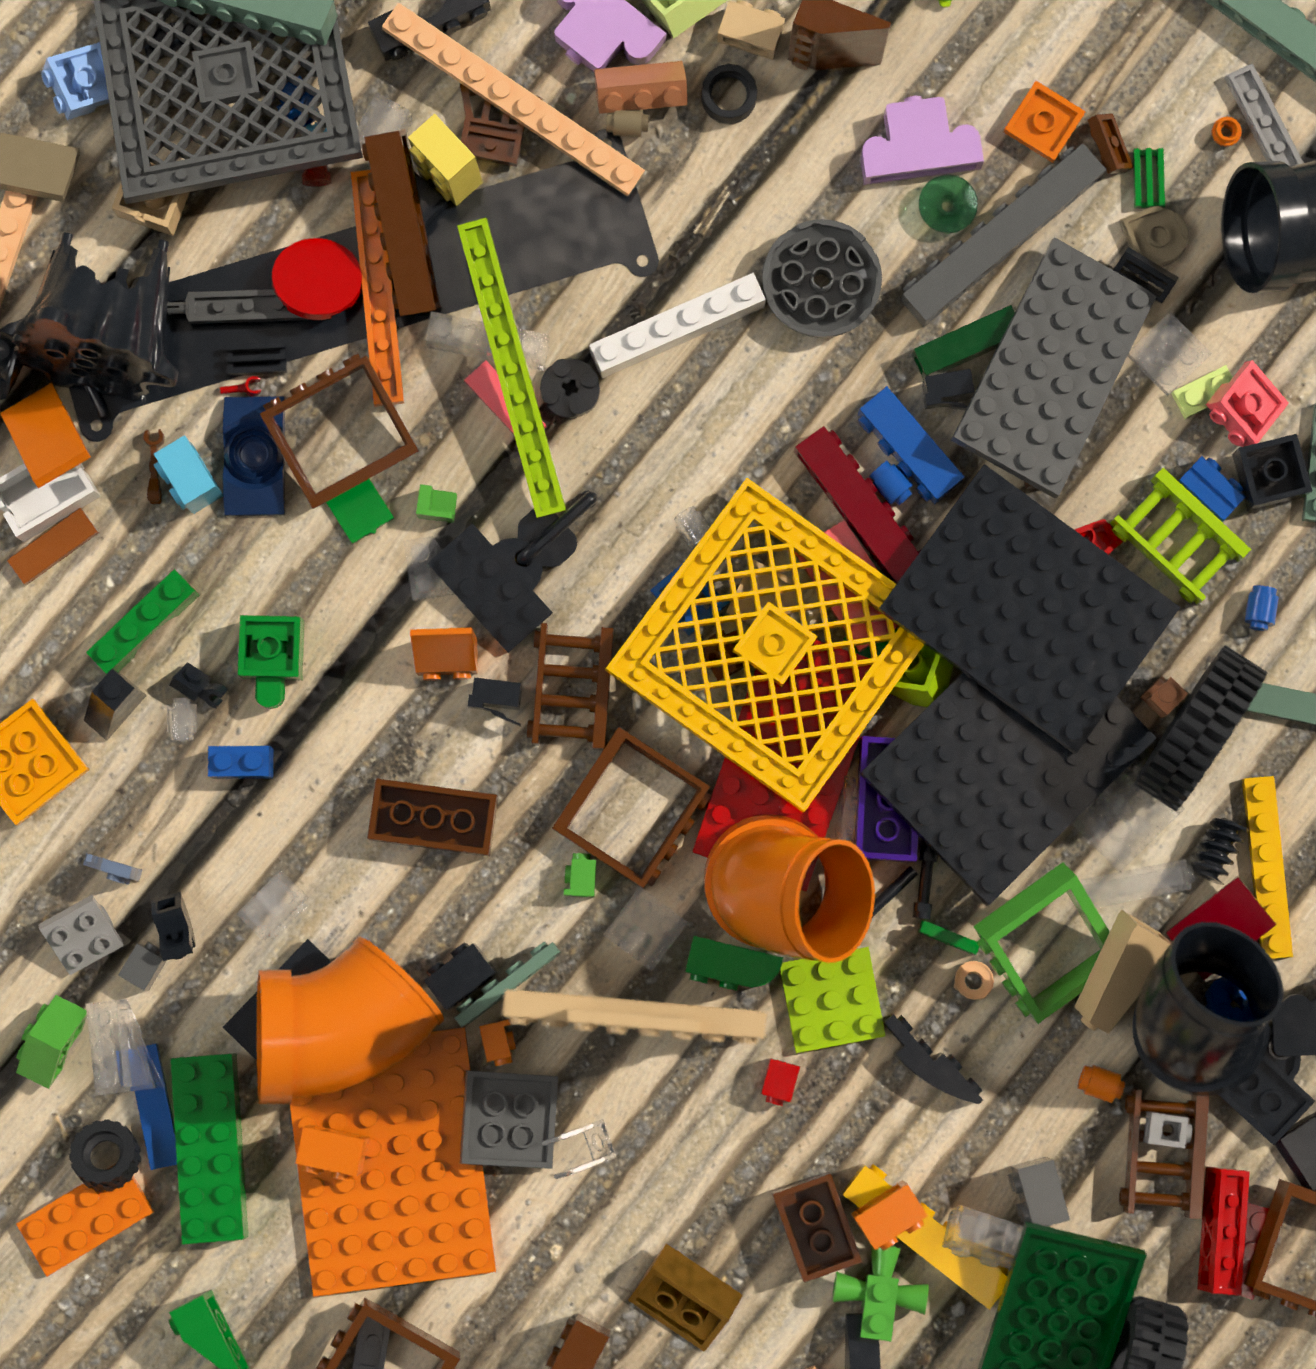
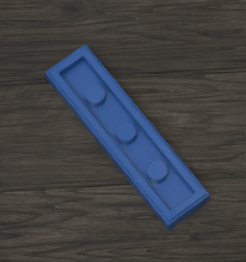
M158 1043L126 1050L150 1170L177 1165L175 1125Z

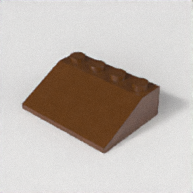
M802 0L792 25L788 60L792 61L795 67L802 70H808V68L825 70L881 65L891 22L834 0Z

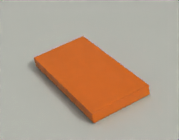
M52 383L0 413L33 482L38 488L91 457Z

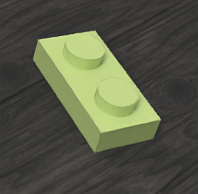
M1226 365L1171 393L1184 419L1207 409V402L1222 384L1231 381L1233 377Z

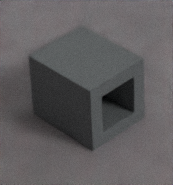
M147 942L145 946L143 944H136L118 976L144 991H149L167 961L162 960L159 947L150 942Z

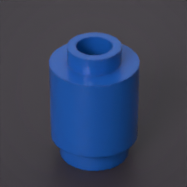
M888 461L882 463L869 476L874 481L873 484L878 492L890 505L896 502L900 506L913 494L910 491L913 484L895 464L891 465Z
M1262 585L1253 586L1252 592L1248 594L1245 622L1250 624V629L1268 631V627L1275 626L1279 597L1276 596V588Z

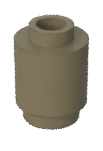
M620 110L614 113H607L606 132H612L613 136L642 138V132H648L649 114H644V110Z

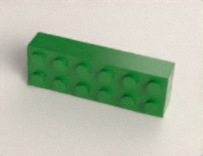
M237 1053L170 1058L182 1244L244 1240L249 1235Z

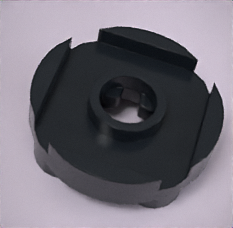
M559 359L555 361L545 371L540 384L542 399L546 407L552 414L563 419H575L589 413L596 406L600 396V386L596 372L587 363L578 359ZM570 381L575 382V387L579 391L566 396L565 389L562 386L569 384Z

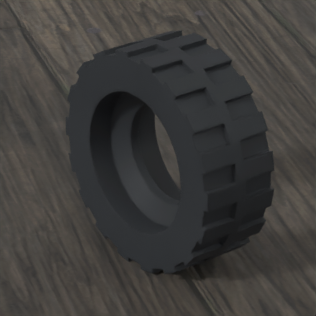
M104 1119V1121L97 1120L90 1125L84 1126L83 1130L76 1134L75 1140L70 1146L71 1153H69V1159L72 1162L70 1165L87 1187H92L95 1191L106 1190L108 1192L112 1191V1189L123 1187L126 1182L129 1183L133 1179L132 1176L137 1173L138 1165L141 1163V1149L131 1131L116 1120L113 1122L110 1119ZM110 1141L115 1143L120 1149L118 1162L109 1169L102 1170L94 1167L91 1162L92 1150L99 1143Z

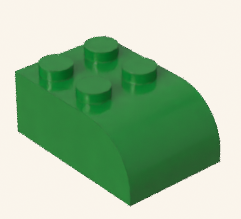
M693 936L685 973L690 974L689 980L708 984V979L710 978L720 981L719 987L737 991L738 986L759 987L772 981L779 973L784 957Z

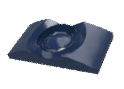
M284 396L224 397L223 498L225 516L285 515V458L260 413L265 411L264 404L277 397L282 402L285 400ZM284 411L274 418L285 436Z

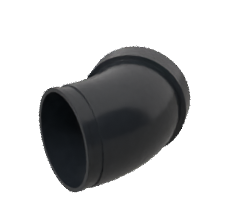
M1316 160L1291 166L1281 161L1247 162L1239 166L1230 178L1222 206V245L1231 276L1236 284L1245 292H1280L1289 289L1293 284L1316 281Z
M1200 922L1192 924L1179 932L1150 971L1134 1010L1132 1023L1134 1043L1141 1060L1150 1072L1167 1086L1179 1092L1195 1096L1221 1094L1245 1082L1256 1071L1265 1055L1269 1040V1022L1278 1013L1283 1002L1282 979L1273 960L1252 938L1224 924ZM1192 972H1207L1228 979L1246 996L1252 1009L1253 1022L1232 1021L1206 1009L1189 993L1180 975Z

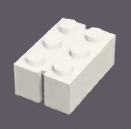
M25 463L0 477V510L4 512L3 516L18 539L22 542L27 541L71 515L79 508L101 497L89 475L83 470L85 468L82 463L40 488L33 482Z

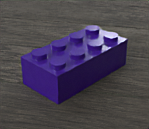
M862 736L859 749L854 845L863 852L867 860L915 863L917 862L918 834L859 774L895 738Z

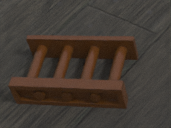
M541 623V631L535 630L534 648H539L534 720H528L527 738H532L533 746H539L540 736L587 739V742L593 743V750H604L611 676L605 669L612 660L614 628L601 627V635H595V638L548 634L547 623ZM547 646L594 649V653H599V665L593 664V667L545 664ZM544 676L592 679L593 683H597L596 695L591 694L590 697L543 694ZM542 706L589 709V712L595 713L594 725L588 724V727L541 724Z
M1131 1089V1095H1126L1125 1113L1129 1114L1125 1188H1120L1119 1205L1124 1206L1123 1211L1128 1214H1134L1135 1204L1180 1207V1210L1184 1211L1185 1217L1202 1219L1209 1096L1192 1095L1191 1100H1187V1103L1141 1099L1142 1090ZM1140 1112L1179 1114L1190 1118L1192 1136L1190 1142L1185 1144V1149H1188V1162L1184 1161L1183 1164L1137 1161L1138 1143L1143 1142L1144 1130H1139ZM1162 1132V1133H1163L1165 1136H1169L1172 1132ZM1137 1173L1180 1176L1183 1180H1186V1192H1182L1181 1195L1135 1192Z

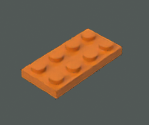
M134 1176L123 1187L115 1188L108 1192L106 1190L95 1191L94 1188H89L83 1183L16 1223L46 1277L154 1213L152 1206Z

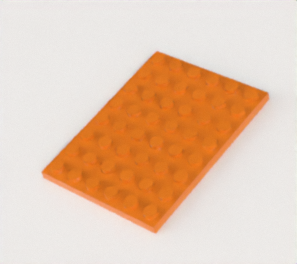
M466 1027L431 1032V1035L407 1057L390 1069L365 1082L322 1095L292 1098L290 1110L296 1158L303 1127L309 1124L370 1137L362 1174L354 1176L350 1181L333 1178V1172L324 1170L323 1173L320 1172V1174L302 1171L303 1165L297 1164L313 1297L497 1271L483 1165L460 1164L466 1071H471Z

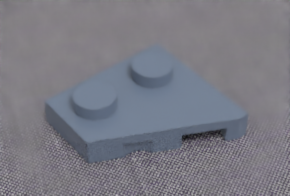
M87 853L83 863L85 866L107 872L106 879L128 885L131 880L139 881L142 874V869Z

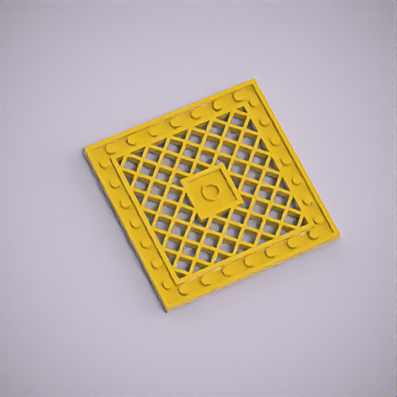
M746 478L611 660L605 671L804 813L925 644L902 627H899L895 633L893 621L884 614L870 616L868 604L878 610L896 583ZM752 522L759 525L757 527L748 528ZM764 533L766 546L750 548L748 535ZM770 534L784 544L771 545ZM743 536L745 549L731 551ZM788 550L790 564L775 566L773 552ZM794 551L808 561L796 563ZM767 553L769 567L754 569L752 555ZM746 556L748 570L733 572L731 558ZM725 560L727 573L714 575ZM813 568L815 582L800 584L798 569ZM819 569L833 579L821 581ZM792 571L794 585L779 587L777 573ZM771 574L773 588L758 590L755 576ZM750 577L752 591L737 593L734 579ZM729 580L731 594L715 596L713 582ZM708 583L710 597L696 599ZM837 585L839 599L824 601L822 587ZM844 587L857 595V597L845 598ZM816 588L818 602L803 604L801 590ZM795 591L797 606L782 608L780 593ZM774 594L776 606L768 601L761 611L759 596ZM753 597L756 612L740 614L738 599ZM732 601L735 615L719 617L717 603ZM862 602L864 617L849 619L847 605ZM711 604L713 618L698 620L696 606ZM841 606L843 620L828 622L826 608ZM690 607L692 621L678 623ZM820 609L822 623L807 625L805 611ZM799 612L801 624L788 616L787 613ZM756 618L744 634L741 620ZM886 620L889 634L874 637L871 622ZM736 621L738 636L723 638L720 623ZM865 623L868 638L853 640L850 625ZM715 624L717 639L701 641L699 627ZM844 626L847 641L832 643L829 628ZM694 627L696 642L680 644L678 630ZM823 629L826 644L812 646L818 636L811 631ZM673 631L675 645L661 647ZM889 641L881 654L877 656L875 643ZM738 642L732 652L739 657L726 659L724 644ZM869 644L871 659L857 661L854 646ZM718 645L721 660L705 662L703 647ZM848 647L851 662L836 664L833 649ZM697 648L699 663L684 665L682 650ZM827 650L830 665L814 667L812 652ZM676 651L678 666L662 668L660 654ZM806 654L809 668L794 670ZM654 655L656 659L657 668L651 663H649ZM743 663L745 678L730 680L727 665ZM749 664L764 675L751 676ZM872 665L860 681L858 667ZM722 666L724 681L709 683L706 668ZM852 668L854 683L839 685L837 670ZM701 669L703 684L687 686L685 671ZM831 671L833 686L818 688L816 673ZM679 672L681 685L666 674ZM810 674L812 689L797 691L795 676ZM789 677L791 692L776 694L774 682L782 687ZM768 680L770 695L755 697L752 683ZM747 684L749 698L733 701L731 686ZM725 687L728 702L712 704L710 689ZM855 689L843 705L841 691ZM704 690L706 703L691 692ZM835 692L837 707L822 709L819 694ZM813 695L816 710L801 712L798 697ZM792 698L795 713L779 715L777 700ZM771 701L774 716L758 719L756 704ZM750 705L752 720L737 722L735 707ZM729 708L731 721L716 710ZM837 713L830 725L825 729L823 715ZM817 716L820 731L804 733L802 718ZM796 719L798 734L783 736L781 721ZM775 722L777 737L762 740L760 724ZM754 726L756 739L741 729V727ZM820 737L808 754L806 739ZM800 740L802 755L787 757L784 742ZM778 743L781 757L765 745ZM803 761L798 769L790 764Z

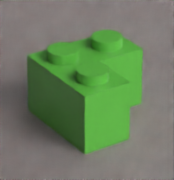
M55 995L49 1005L44 1003L37 1014L35 1025L30 1023L23 1033L22 1040L25 1043L21 1046L16 1059L20 1060L16 1073L49 1089L63 1070L68 1051L82 1032L88 1011Z

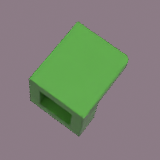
M420 484L416 510L417 517L419 519L454 523L457 494L455 492L434 490L430 485Z

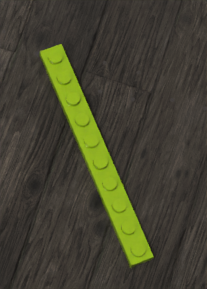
M483 218L457 225L536 517L540 518L566 511L488 219Z

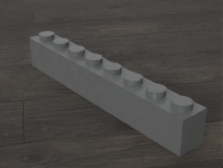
M1081 144L1077 149L1073 146L1067 149L1059 157L1061 162L1054 168L1049 165L1038 174L1037 178L1039 181L1033 186L1029 184L1023 186L1015 194L1017 198L1009 206L1006 202L1003 203L992 213L994 218L990 222L985 224L982 221L970 232L971 238L965 243L959 240L947 251L950 254L942 262L937 259L925 269L927 274L918 281L914 278L902 289L905 293L902 295L901 302L923 327L929 324L1103 177L1106 172L1105 167L1084 144Z

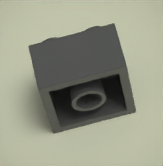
M1045 1156L1011 1166L1012 1173L1008 1174V1179L1012 1192L1019 1195L1021 1203L1016 1204V1208L1021 1222L1025 1224L1026 1221L1048 1227L1070 1221L1053 1159Z

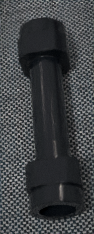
M920 845L918 860L922 861L918 898L917 902L913 903L912 917L930 920L932 904H929L933 865L937 863L938 855L929 846Z

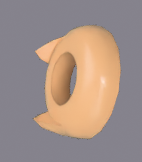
M966 962L956 972L954 988L967 999H985L993 988V973L982 962ZM970 973L979 975L982 981L981 987L975 990L970 989L965 983L966 975Z

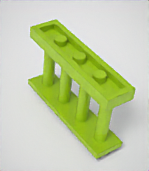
M1162 468L1150 480L1154 484V490L1126 520L1117 515L1110 524L1114 527L1112 529L1113 533L1124 542L1128 540L1180 588L1178 593L1183 599L1189 603L1195 602L1198 605L1206 598L1200 589L1228 560L1235 559L1239 562L1252 549L1165 468ZM1168 497L1176 504V511L1146 541L1134 528L1162 498L1166 499ZM1191 518L1198 525V531L1170 561L1166 560L1156 548L1184 519ZM1212 538L1220 545V552L1190 582L1178 569L1206 539L1210 540Z

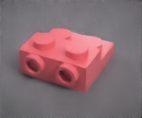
M1251 360L1242 365L1229 383L1222 384L1206 406L1211 411L1209 413L1211 420L1216 424L1223 425L1229 431L1228 439L1236 446L1244 447L1259 443L1289 402L1255 362Z

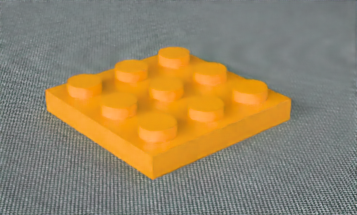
M33 698L0 723V806L13 823L18 826L90 770Z

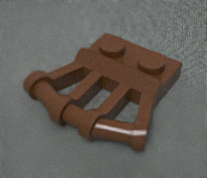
M459 83L465 110L461 142L472 152L477 160L517 167L526 127L520 123L516 125L510 124L511 117L504 112L501 122L490 121L492 104L486 100L484 101L481 119L474 118L470 97L477 96V94Z

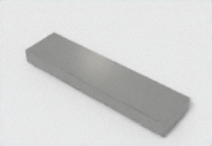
M1253 63L1226 75L1224 79L1266 161H1281L1289 166L1304 163Z

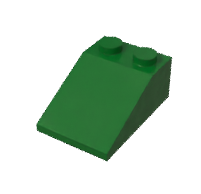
M212 1289L169 1312L171 1318L168 1319V1322L175 1336L180 1335L186 1344L219 1369H250Z

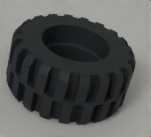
M1143 1296L1133 1297L1109 1369H1182L1186 1358L1189 1323L1187 1322L1188 1317L1181 1307Z

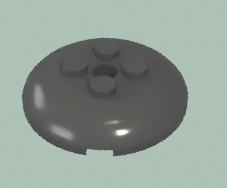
M817 219L798 224L775 241L764 263L762 283L769 307L784 325L802 335L828 338L839 336L855 329L870 315L880 295L882 271L877 254H875L866 238L860 232L842 222ZM817 275H825L830 283L827 286L819 287L815 284L814 278Z

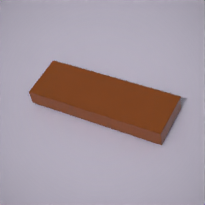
M79 508L7 561L23 584L28 585L95 537L99 532L84 511Z

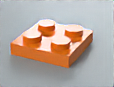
M1035 81L1003 132L1054 163L1086 111L1038 81Z

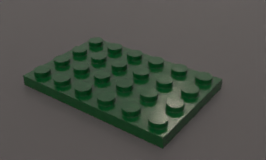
M1025 1221L978 1369H1109L1147 1257L1145 1250Z

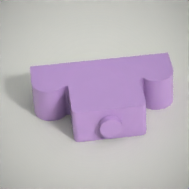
M557 0L562 8L571 11L555 29V41L567 51L565 54L572 62L577 65L583 63L593 72L594 69L606 68L621 49H624L626 58L632 64H646L666 42V33L625 0Z
M911 96L905 98L904 102L888 104L884 113L887 140L879 136L871 137L864 143L861 152L864 185L981 169L984 162L980 135L975 127L963 124L956 127L952 133L949 131L943 97L922 99L921 96Z

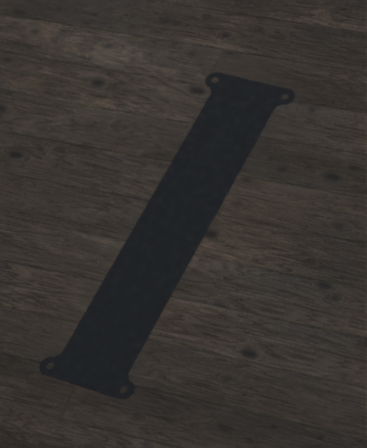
M606 129L599 130L594 134L600 140L609 139L612 142V148L627 157L620 136H613V133L606 132ZM570 161L474 190L458 206L449 200L447 202L448 207L440 215L438 214V218L436 217V220H433V223L431 222V225H428L426 229L441 307L433 311L400 316L399 309H395L397 329L478 305L457 225L483 218L488 219L508 295L615 263L625 265L636 276L646 277L651 275L658 267L659 258L637 187L635 186L627 197L576 161ZM356 226L318 237L343 245L352 252L360 265ZM287 247L169 282L168 302H185L188 292L273 289V266L279 254ZM640 255L647 256L648 264L642 267L637 264V258ZM392 280L393 292H395L394 283ZM362 286L360 295L351 308L348 307L346 310L331 316V319L190 324L186 314L168 315L167 311L165 355L168 361L179 371L176 386L149 385V393L140 395L138 401L101 393L111 413L110 416L100 420L84 386L68 387L82 434L90 441H103L109 437L113 430L115 418L123 411L243 376H228L226 374L227 355L225 345L285 341L287 362L367 338ZM280 350L235 352L233 356L278 354ZM280 361L234 363V368L279 365ZM94 420L102 422L103 427L100 431L92 430L91 423Z

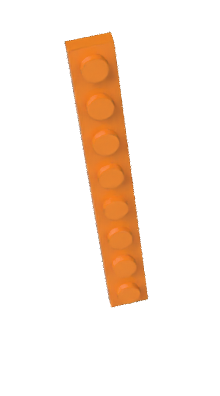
M371 170L351 172L360 270L362 272L369 361L394 405L405 404L396 314L392 301L393 284L392 280H389L386 271V263L389 262L387 250H383L380 241V233H383L382 223L377 220L374 211V204L377 203L376 193L370 189L368 174L371 173ZM372 386L374 406H383Z

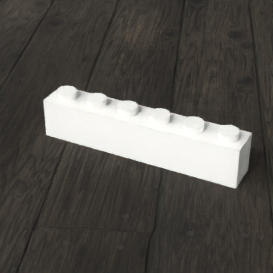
M751 273L589 344L590 353L601 377L605 378L765 307L766 299L754 273Z

